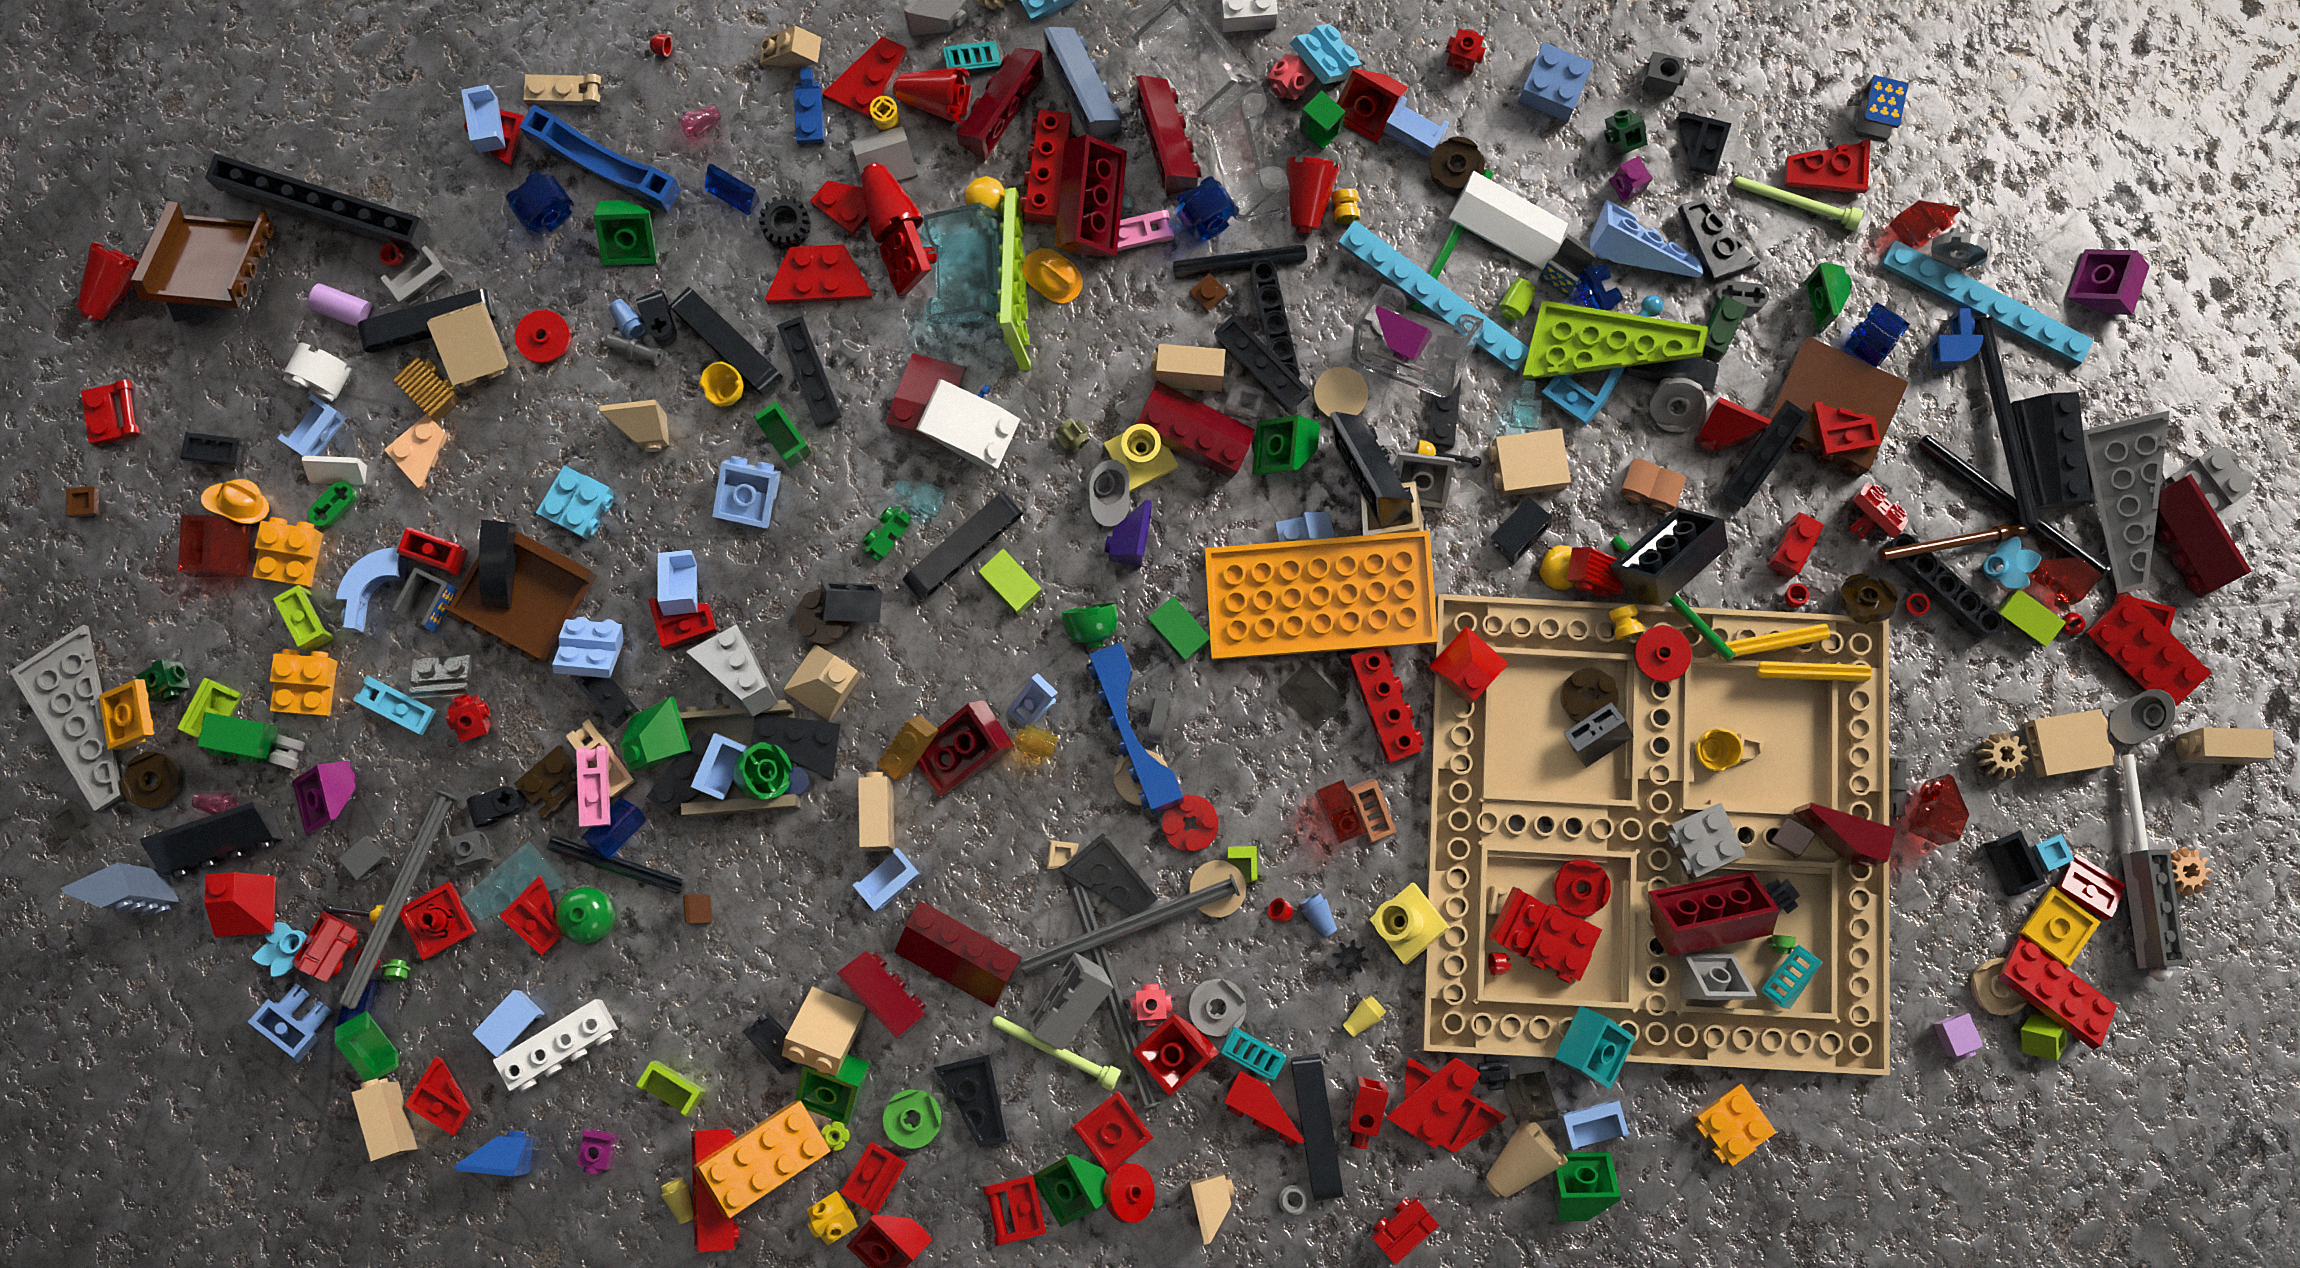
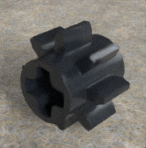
M1776 878L1766 885L1769 896L1780 911L1784 909L1789 914L1798 907L1795 900L1800 897V894L1788 879L1780 883Z
M1351 940L1350 946L1347 948L1342 942L1339 943L1342 951L1332 954L1333 957L1339 959V964L1335 968H1346V976L1351 974V969L1353 968L1361 973L1362 968L1359 966L1361 962H1369V959L1364 958L1361 953L1366 947L1363 946L1358 949L1355 947V940ZM1346 950L1349 953L1355 952L1357 954L1354 959L1355 965L1351 962L1347 964L1344 962V959L1347 957L1345 954Z
M1500 1055L1484 1056V1062L1477 1064V1071L1480 1072L1478 1077L1480 1085L1487 1084L1488 1090L1504 1089L1503 1083L1510 1082L1508 1061H1500Z

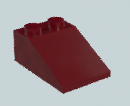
M912 353L894 396L886 422L889 430L894 433L940 444L916 430L939 379L960 388L966 368Z
M981 700L967 703L937 728L938 733L916 764L937 796L942 798L995 763L1015 746L986 702Z
M1812 802L1795 808L1793 814L1816 833L1841 858L1850 860L1851 866L1868 869V866L1876 867L1878 864L1888 862L1896 828Z

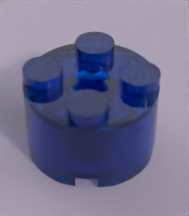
M539 171L529 174L525 183L517 189L510 191L506 196L510 210L531 236L542 235L539 231L547 228L551 232L561 226L572 213L569 209L570 206L574 207V202L557 179L551 174L541 175Z
M1213 176L1205 178L1192 191L1186 190L1182 192L1176 199L1179 204L1176 207L1175 214L1193 240L1197 242L1200 237L1203 241L1219 235L1230 226L1227 222L1230 217L1233 216L1235 219L1239 213L1236 203L1221 182L1215 180Z
M1876 302L1868 312V317L1863 323L1860 322L1854 329L1845 347L1866 363L1878 367L1891 353L1900 339L1899 336L1903 337L1911 323L1883 304L1881 305Z

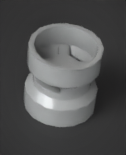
M277 734L274 742L276 748L274 752L270 753L268 762L296 770L298 765L297 756L303 751L305 743Z

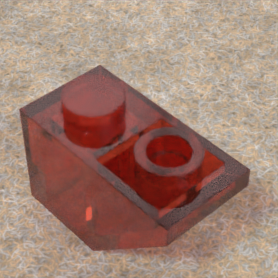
M1919 200L1898 214L1889 225L1905 245L1913 248L1918 244L1920 247H1923L1934 238L1933 233L1938 229L1944 232L1954 225L1956 221L1953 218L1961 210L1958 206Z
M2080 557L2041 560L2037 568L2031 572L2033 579L2037 583L2049 587L2055 592V596L2060 601L2071 606L2082 601L2102 576L2101 573Z
M1344 779L1316 791L1315 796L1325 820L1339 844L1366 833Z

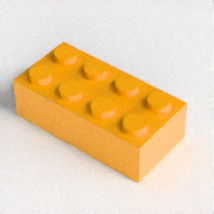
M792 1101L693 1167L723 1217L731 1218L831 1150L802 1102Z

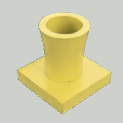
M1146 424L1133 425L1124 433L1104 443V447L1111 460H1118L1128 470L1129 493L1179 467L1170 449L1161 444L1158 432ZM1138 449H1144V450H1146V451L1140 453V452H1138L1137 450H1138Z
M1415 883L1408 885L1392 900L1381 904L1376 913L1369 919L1380 936L1385 939L1405 965L1409 964L1450 929Z

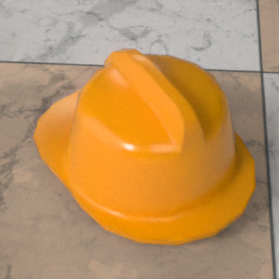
M1040 248L1026 256L1025 263L1022 266L1023 276H1026V281L1031 287L1054 303L1064 304L1071 302L1079 295L1083 282L1081 273L1074 264L1052 249Z
M236 479L210 486L201 495V503L205 509L241 524L260 522L269 512V503L261 495L258 486L246 479Z

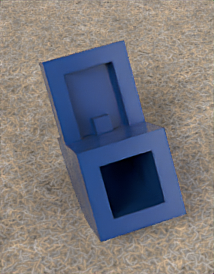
M1959 308L1950 316L1951 335H1938L1930 342L1931 369L1958 368L1980 350L1983 335H1972L1975 329V320L1971 317V308Z

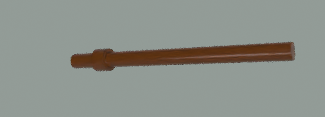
M2006 524L1994 526L1992 530L1880 550L1879 558L1881 561H1887L1988 541L2003 542L2011 537L2026 535L2028 528H2024L2022 524L2013 526Z

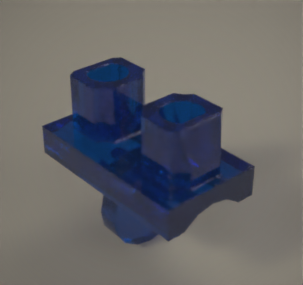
M1591 264L1578 274L1581 283L1575 287L1580 295L1573 299L1575 304L1584 302L1588 308L1612 311L1623 300V296L1617 287L1606 292L1602 284L1611 278V273L1606 264L1593 267Z

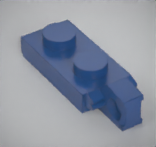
M811 67L800 68L801 83H795L794 89L797 144L825 142L823 97L820 83L814 82Z

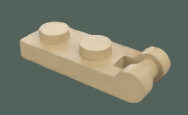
M525 74L523 100L526 104L599 105L600 94H598V87L601 86V76L596 74H586L585 76ZM581 88H587V92L581 93Z
M589 718L582 723L583 727L576 732L574 730L571 731L566 737L576 751L577 748L587 747L588 750L597 749V746H608L609 795L614 798L636 780L627 771L626 766L600 733L594 722ZM591 736L593 741L585 746L583 740ZM597 760L589 761L588 767L597 768Z

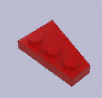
M882 36L822 93L823 98L871 120L870 105L875 98L885 95L907 53V48Z
M1871 139L1862 140L1860 143L1852 145H1838L1833 149L1823 151L1819 149L1788 156L1785 160L1784 186L1865 194L1868 191Z
M1454 1057L1419 1089L1408 1096L1398 1107L1386 1115L1385 1118L1436 1149L1478 1079L1480 1072Z

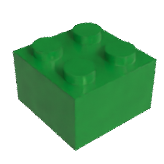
M205 712L197 746L207 748L206 754L232 758L233 753H236L235 759L261 763L262 758L269 759L270 753L273 752L279 726Z

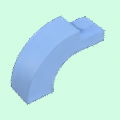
M397 548L381 549L364 556L343 577L336 599L346 604L341 614L344 628L351 632L364 633L367 606L372 593L386 582L395 580L405 581L408 559L399 555Z

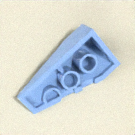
M1609 200L1605 202L1590 236V249L1597 253V257L1601 259L1607 258L1621 264L1701 277L1703 274L1701 260L1674 242L1665 243L1658 234L1659 231L1653 227L1647 230L1635 221L1638 217L1630 211Z

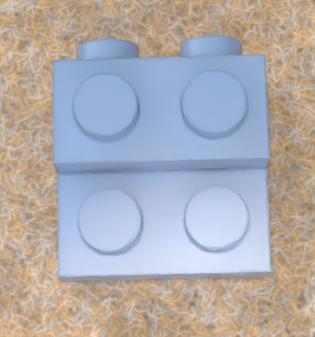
M731 456L730 460L721 462L712 517L768 528L773 500L777 497L781 471L774 470L775 465L765 462H758L757 466L747 464L748 459Z
M577 617L574 620L566 619L558 637L560 646L552 664L553 673L610 678L624 642L622 624H617L610 619H606L603 622H591L584 617Z

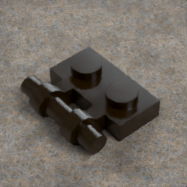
M556 746L514 784L532 805H536L542 799L545 801L546 805L538 812L544 819H547L552 813L557 814L563 809L562 805L573 795H578L577 778L573 779L570 776L577 769V765L560 746ZM563 782L566 787L554 797L550 792Z

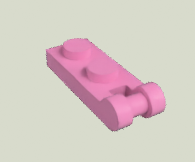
M1162 210L1120 220L1117 251L1174 239V231L1169 227L1168 223L1170 221L1169 212ZM1158 224L1159 230L1152 231L1150 225Z
M597 746V749L588 750L587 747L577 748L579 827L611 825L608 746ZM597 760V768H588L589 761Z

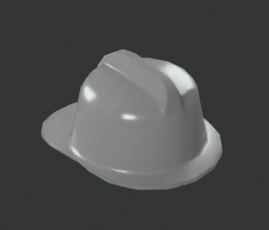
M1118 460L1103 461L1089 472L1085 482L1086 491L1089 494L1090 510L1094 519L1103 526H1114L1124 520L1129 511V474L1125 465Z
M2161 689L2144 691L2115 708L2109 722L2111 733L2117 740L2126 744L2141 743L2164 733L2175 722L2177 711L2175 702L2169 693Z

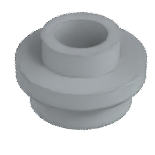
M1290 1185L1281 1191L1279 1205L1285 1213L1299 1215L1308 1205V1196L1301 1187ZM1292 1194L1297 1195L1299 1198L1298 1203L1294 1206L1288 1203V1197Z

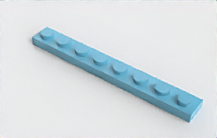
M1353 221L1338 241L1340 247L1419 303L1513 374L1528 356L1529 347L1357 221Z
M1897 240L1893 241L1880 265L1962 308H1971V312L1978 316L1992 315L1994 318L1991 321L1992 323L2077 366L2083 363L2092 345L2093 339Z

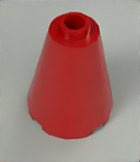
M961 67L902 73L894 80L893 93L903 103L948 121L960 123L961 119L959 117L961 115L966 116L970 104L971 85H966L965 78H970V75L966 68Z
M1296 156L1288 157L1286 173L1291 226L1296 228L1297 233L1312 234V231L1318 230L1340 172V164L1333 166L1334 161L1314 157H1303V162H1295Z
M871 163L864 167V172L860 177L871 235L875 242L883 243L903 221L913 220L915 228L918 229L924 222L922 213L887 167L878 163Z
M95 241L89 247L76 308L81 310L79 315L93 322H96L97 319L104 320L133 287L131 278L139 261L116 249L106 251L104 250V244Z

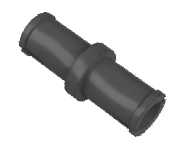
M613 333L607 335L604 343L605 350L625 355L627 359L632 361L638 359L654 366L659 365L663 355L662 349L642 344L640 340L635 338L629 340Z
M1889 758L1890 816H1906L1905 797L1906 791H1909V785L1906 784L1907 759Z

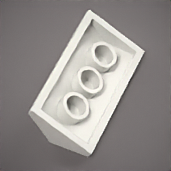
M1475 171L1470 175L1448 218L1543 271L1546 263L1552 258L1559 247L1568 225L1563 220Z

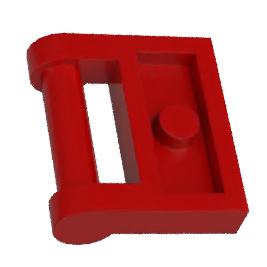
M120 380L114 384L81 390L88 442L91 445H100L140 435L139 426L135 424L131 397V392L133 391L132 381ZM115 395H119L124 425L119 428Z
M1033 1174L982 1187L984 1196L988 1198L996 1236L993 1237L995 1246L1047 1233ZM1004 1191L1007 1192L1015 1231L1007 1233L998 1194Z

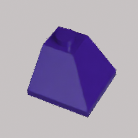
M1145 500L1113 529L1112 536H1107L1104 552L1109 553V561L1142 567L1151 518V500Z

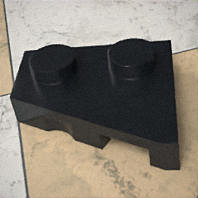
M1680 111L1679 124L1688 169L1716 176L1732 123Z

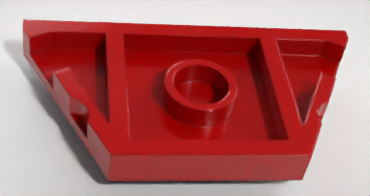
M844 244L789 247L766 295L767 304L872 299L871 290Z
M1410 1057L1406 1060L1404 1101L1435 1074V1072ZM1468 1094L1439 1144L1455 1153L1496 1124L1504 1121L1507 1116L1473 1095Z

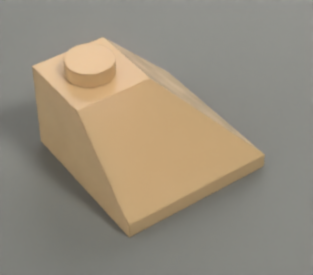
M656 400L599 406V411L607 421L639 448L645 449L647 452H657L661 450V447L669 446L667 414Z
M1415 481L1401 483L1403 488H1409L1413 496L1414 502L1411 503L1412 515L1383 528L1379 526L1361 494L1363 535L1424 531Z
M815 644L783 691L830 722L861 678V674L837 656Z
M1224 1174L1190 1181L1204 1245L1211 1243L1231 1206L1230 1198L1235 1197L1232 1180H1226Z

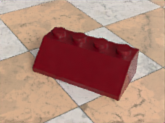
M1015 48L1011 55L1007 54L1000 65L1001 70L996 77L993 75L989 79L985 88L986 92L982 98L978 97L971 107V114L967 120L962 119L956 129L960 146L983 160H987L1044 76L1042 52L1034 49Z
M1144 75L1136 76V99L1166 197L1196 189L1198 178H1201V171L1198 162H1193L1190 154L1194 153L1191 138H1185L1183 129L1186 128L1183 113L1177 112L1175 104H1178L1179 101L1175 87L1170 88L1168 79Z
M1087 134L1065 141L1054 241L1055 247L1074 254L1117 256L1127 151Z
M1157 380L1135 425L1146 424L1153 427L1158 432L1162 445L1231 479L1238 473L1255 432V429Z
M2192 474L2160 490L2155 526L2156 535L2159 541L2169 550L2173 564L2182 571L2188 588L2198 598L2252 572Z
M1752 871L1649 891L1647 895L1655 936L1669 957L1773 935L1780 911Z
M921 900L908 920L894 953L993 1008L996 1007L1017 969L1019 960L1023 958Z

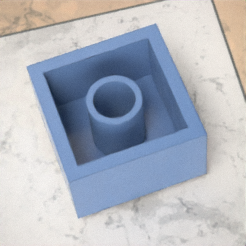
M1543 42L1518 102L1568 122L1594 62Z

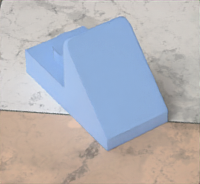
M1304 512L1303 517L1275 522L1278 542L1335 538L1328 512Z
M1037 673L1029 680L1006 713L1025 731H1028L1055 703L1054 697L1058 692Z

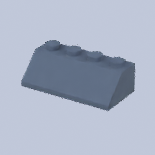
M1047 27L1043 29L1046 54L1086 134L1100 140L1120 131V120L1123 119L1122 113L1117 104L1112 105L1109 99L1111 96L1110 89L1106 81H1100L1097 75L1100 73L1098 65L1094 58L1089 59L1086 53L1088 46L1082 35L1078 36L1073 27Z
M118 862L61 888L63 894L98 907L114 909L116 912H138L141 915L152 914L153 916L165 914L171 910L170 906L179 902L168 875L160 874L158 869Z

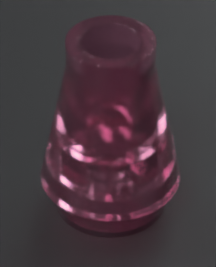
M714 104L683 112V116L678 117L680 126L688 138L691 136L697 137L713 123L721 119V115Z
M198 791L192 798V806L210 815H214L238 807L239 799L233 796L231 792L204 793Z

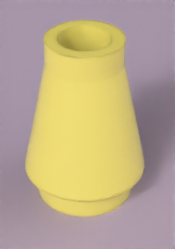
M1370 995L1367 999L1363 998L1343 1026L1355 1037L1360 1032L1383 1020L1382 1016L1386 1011Z
M683 1177L661 1186L663 1192L661 1197L676 1217L678 1223L683 1224L692 1220L693 1207L689 1184L684 1182Z

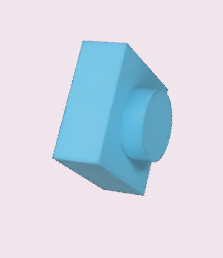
M2062 834L2055 835L2032 846L2044 872L2051 871L2074 860Z

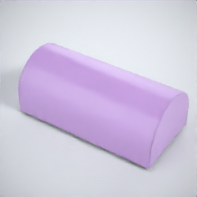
M320 283L313 287L308 298V306L312 311L357 328L358 322L367 319L373 307L371 302Z

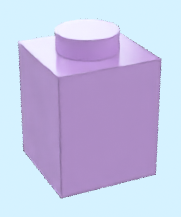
M1959 1013L1933 1024L1947 1057H1958L1959 1060L1967 1059L1976 1055L1975 1049L1983 1047V1043L1969 1013Z

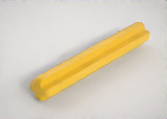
M1821 624L1725 643L1735 653L1734 657L1826 640L1830 637V631L1827 624Z
M1760 662L1757 665V676L1759 678L1868 681L1872 675L1869 665Z

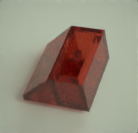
M181 515L178 571L190 577H247L250 524H241L229 518L212 515Z
M1945 774L1930 779L1928 782L1925 781L1919 791V797H1921L1919 805L1910 813L1908 822L1911 825L1908 832L1939 846L1959 841L1970 814L1954 777L1950 774Z

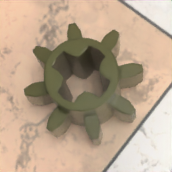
M1070 418L1057 428L1056 432L1059 436L1056 438V443L1064 452L1070 448L1075 453L1089 442V438L1086 436L1089 433V428L1081 419L1075 423Z

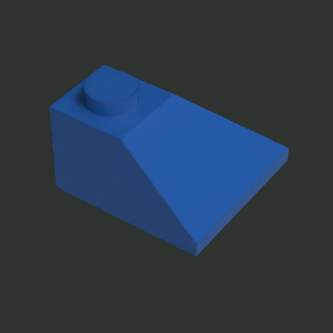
M508 1130L507 1135L497 1136L457 1163L455 1171L512 1177L529 1174L534 1138L525 1137V1131Z

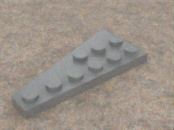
M2170 410L2083 430L2085 452L2118 594L2148 588Z
M83 624L11 670L10 673L95 812H101L124 797L121 789V779L115 751L107 749L99 700L102 689L89 626Z

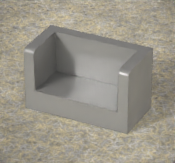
M426 245L421 248L426 256L392 281L386 275L381 277L395 298L405 308L416 305L452 278Z

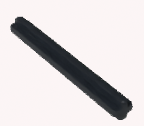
M1295 245L1178 260L1173 262V272L1175 277L1252 268L1253 264L1259 259H1268L1274 265L1307 260L1308 253L1306 245Z
M556 836L550 838L547 846L549 851L677 894L682 891L684 886V880Z

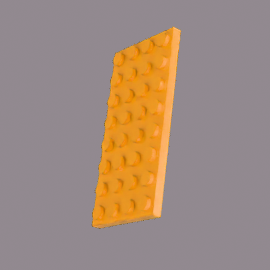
M1430 530L1205 548L1212 660L1438 643Z

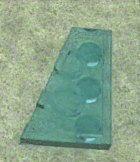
M528 841L463 896L461 900L479 920L504 911L539 875L543 877L548 892L567 883L533 844Z

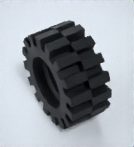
M781 195V200L773 197V203L770 204L767 201L764 204L766 209L761 208V217H759L760 228L766 240L770 241L774 247L778 245L780 249H784L785 246H788V248L793 247L795 243L800 246L802 244L801 239L806 240L808 238L807 232L811 230L809 224L811 221L806 208L801 201L798 200L797 202L795 197L790 196V199H787L786 195ZM784 213L791 214L795 218V225L788 231H780L775 227L776 218Z

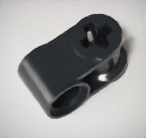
M659 290L637 298L636 303L648 333L653 337L654 341L660 346L673 344L677 339V330L664 291Z
M503 786L486 793L474 795L468 798L466 802L474 827L480 828L520 813L525 808L527 800L520 790ZM510 800V805H506V801Z

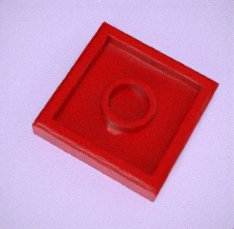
M1119 1090L1072 1126L1107 1174L1154 1138Z

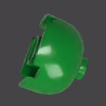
M1116 603L1093 604L1090 607H1077L1062 611L1065 632L1075 642L1086 643L1087 648L1103 646V640L1110 638L1118 626Z
M760 742L746 748L744 752L738 755L733 767V780L736 787L746 797L753 800H770L782 795L789 787L791 781H788L789 772H792V766L787 754L779 746Z
M585 886L572 889L557 904L555 919L558 929L570 941L585 945L605 938L613 928L616 917L611 899L607 894L596 888Z

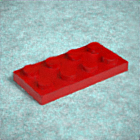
M2126 593L2085 632L2144 691L2161 689L2169 693L2176 707L2212 674L2130 593Z
M2023 935L2016 938L1998 979L2092 1050L2099 1048L2102 1045L2117 1005Z

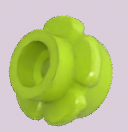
M838 1121L832 1122L831 1125H825L821 1131V1135L829 1149L832 1148L834 1151L843 1149L845 1143L850 1138L848 1129L845 1128L843 1123ZM834 1133L838 1135L837 1139H833L832 1135Z

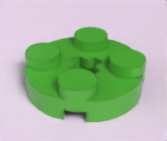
M909 1089L897 1093L889 1101L883 1115L884 1130L890 1140L899 1146L909 1149L927 1145L935 1138L941 1128L942 1112L935 1098L926 1091ZM913 1110L914 1114H920L921 1119L917 1121L918 1126L913 1127L911 1123H905L904 1119L908 1117V1111Z

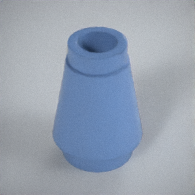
M617 299L610 304L609 310L623 337H627L629 340L637 339L645 332L646 326L643 318L622 299Z
M1316 893L1300 903L1303 908L1301 912L1321 934L1322 938L1331 935L1337 930L1326 897L1323 898L1321 893Z

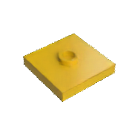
M2049 887L2018 933L2033 942L2063 966L2069 968L2101 922L2055 887Z

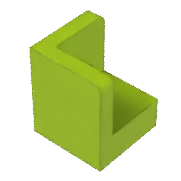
M1257 846L1227 847V861L1237 866L1244 875L1246 883H1256Z
M2031 1014L2021 1028L2022 1052L2025 1054L2057 1061L2068 1045L2067 1030L2049 1017Z

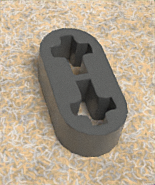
M1725 281L1721 283L1714 294L1715 302L1718 303L1722 296H1726L1722 294L1728 289L1731 295H1738L1733 296L1731 299L1746 305V311H1758L1769 300L1767 288L1758 283ZM1753 292H1756L1757 297L1761 299L1754 303V298L1745 296H1751Z
M1157 690L1146 740L1148 742L1161 743L1171 698V692Z

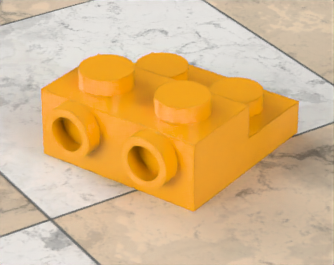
M270 517L269 522L260 521L255 548L259 551L253 578L311 588L323 534L314 529V524L297 521V525L292 526L287 525V520Z
M283 649L282 654H273L270 682L274 683L270 711L274 713L330 717L338 661L328 658V653L311 651L310 656H300V651L293 649Z
M134 679L99 695L108 750H128L145 743V738L154 735L148 692L146 691L144 679Z
M1738 1083L1693 1115L1697 1122L1694 1125L1697 1132L1704 1140L1708 1138L1714 1146L1711 1151L1715 1158L1721 1164L1725 1163L1728 1166H1734L1754 1152L1756 1150L1755 1147L1776 1133L1742 1083Z

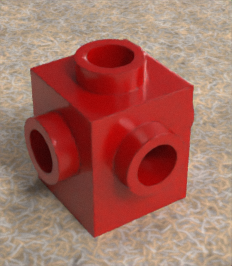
M1459 28L1456 37L1450 36L1445 50L1446 53H1449L1446 66L1472 74L1475 63L1481 64L1486 48L1481 47L1484 36L1471 29L1463 30Z
M465 694L452 700L453 703L450 704L447 711L448 714L445 716L451 730L455 729L460 742L488 733L491 726L488 719L491 717L490 710L485 701L481 702L478 694L471 697L469 694Z

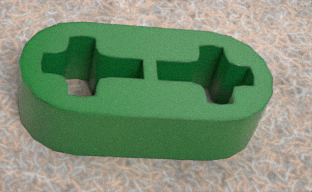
M340 481L331 485L310 507L308 511L310 522L321 529L332 527L357 501L356 490L346 482ZM340 490L346 492L345 494L348 497L345 500L341 499L338 495ZM319 511L326 512V520L320 519Z

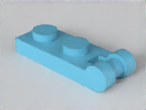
M366 675L362 682L365 685L360 693L355 694L353 701L423 736L436 710ZM376 689L380 692L377 695L375 701H373L370 698Z

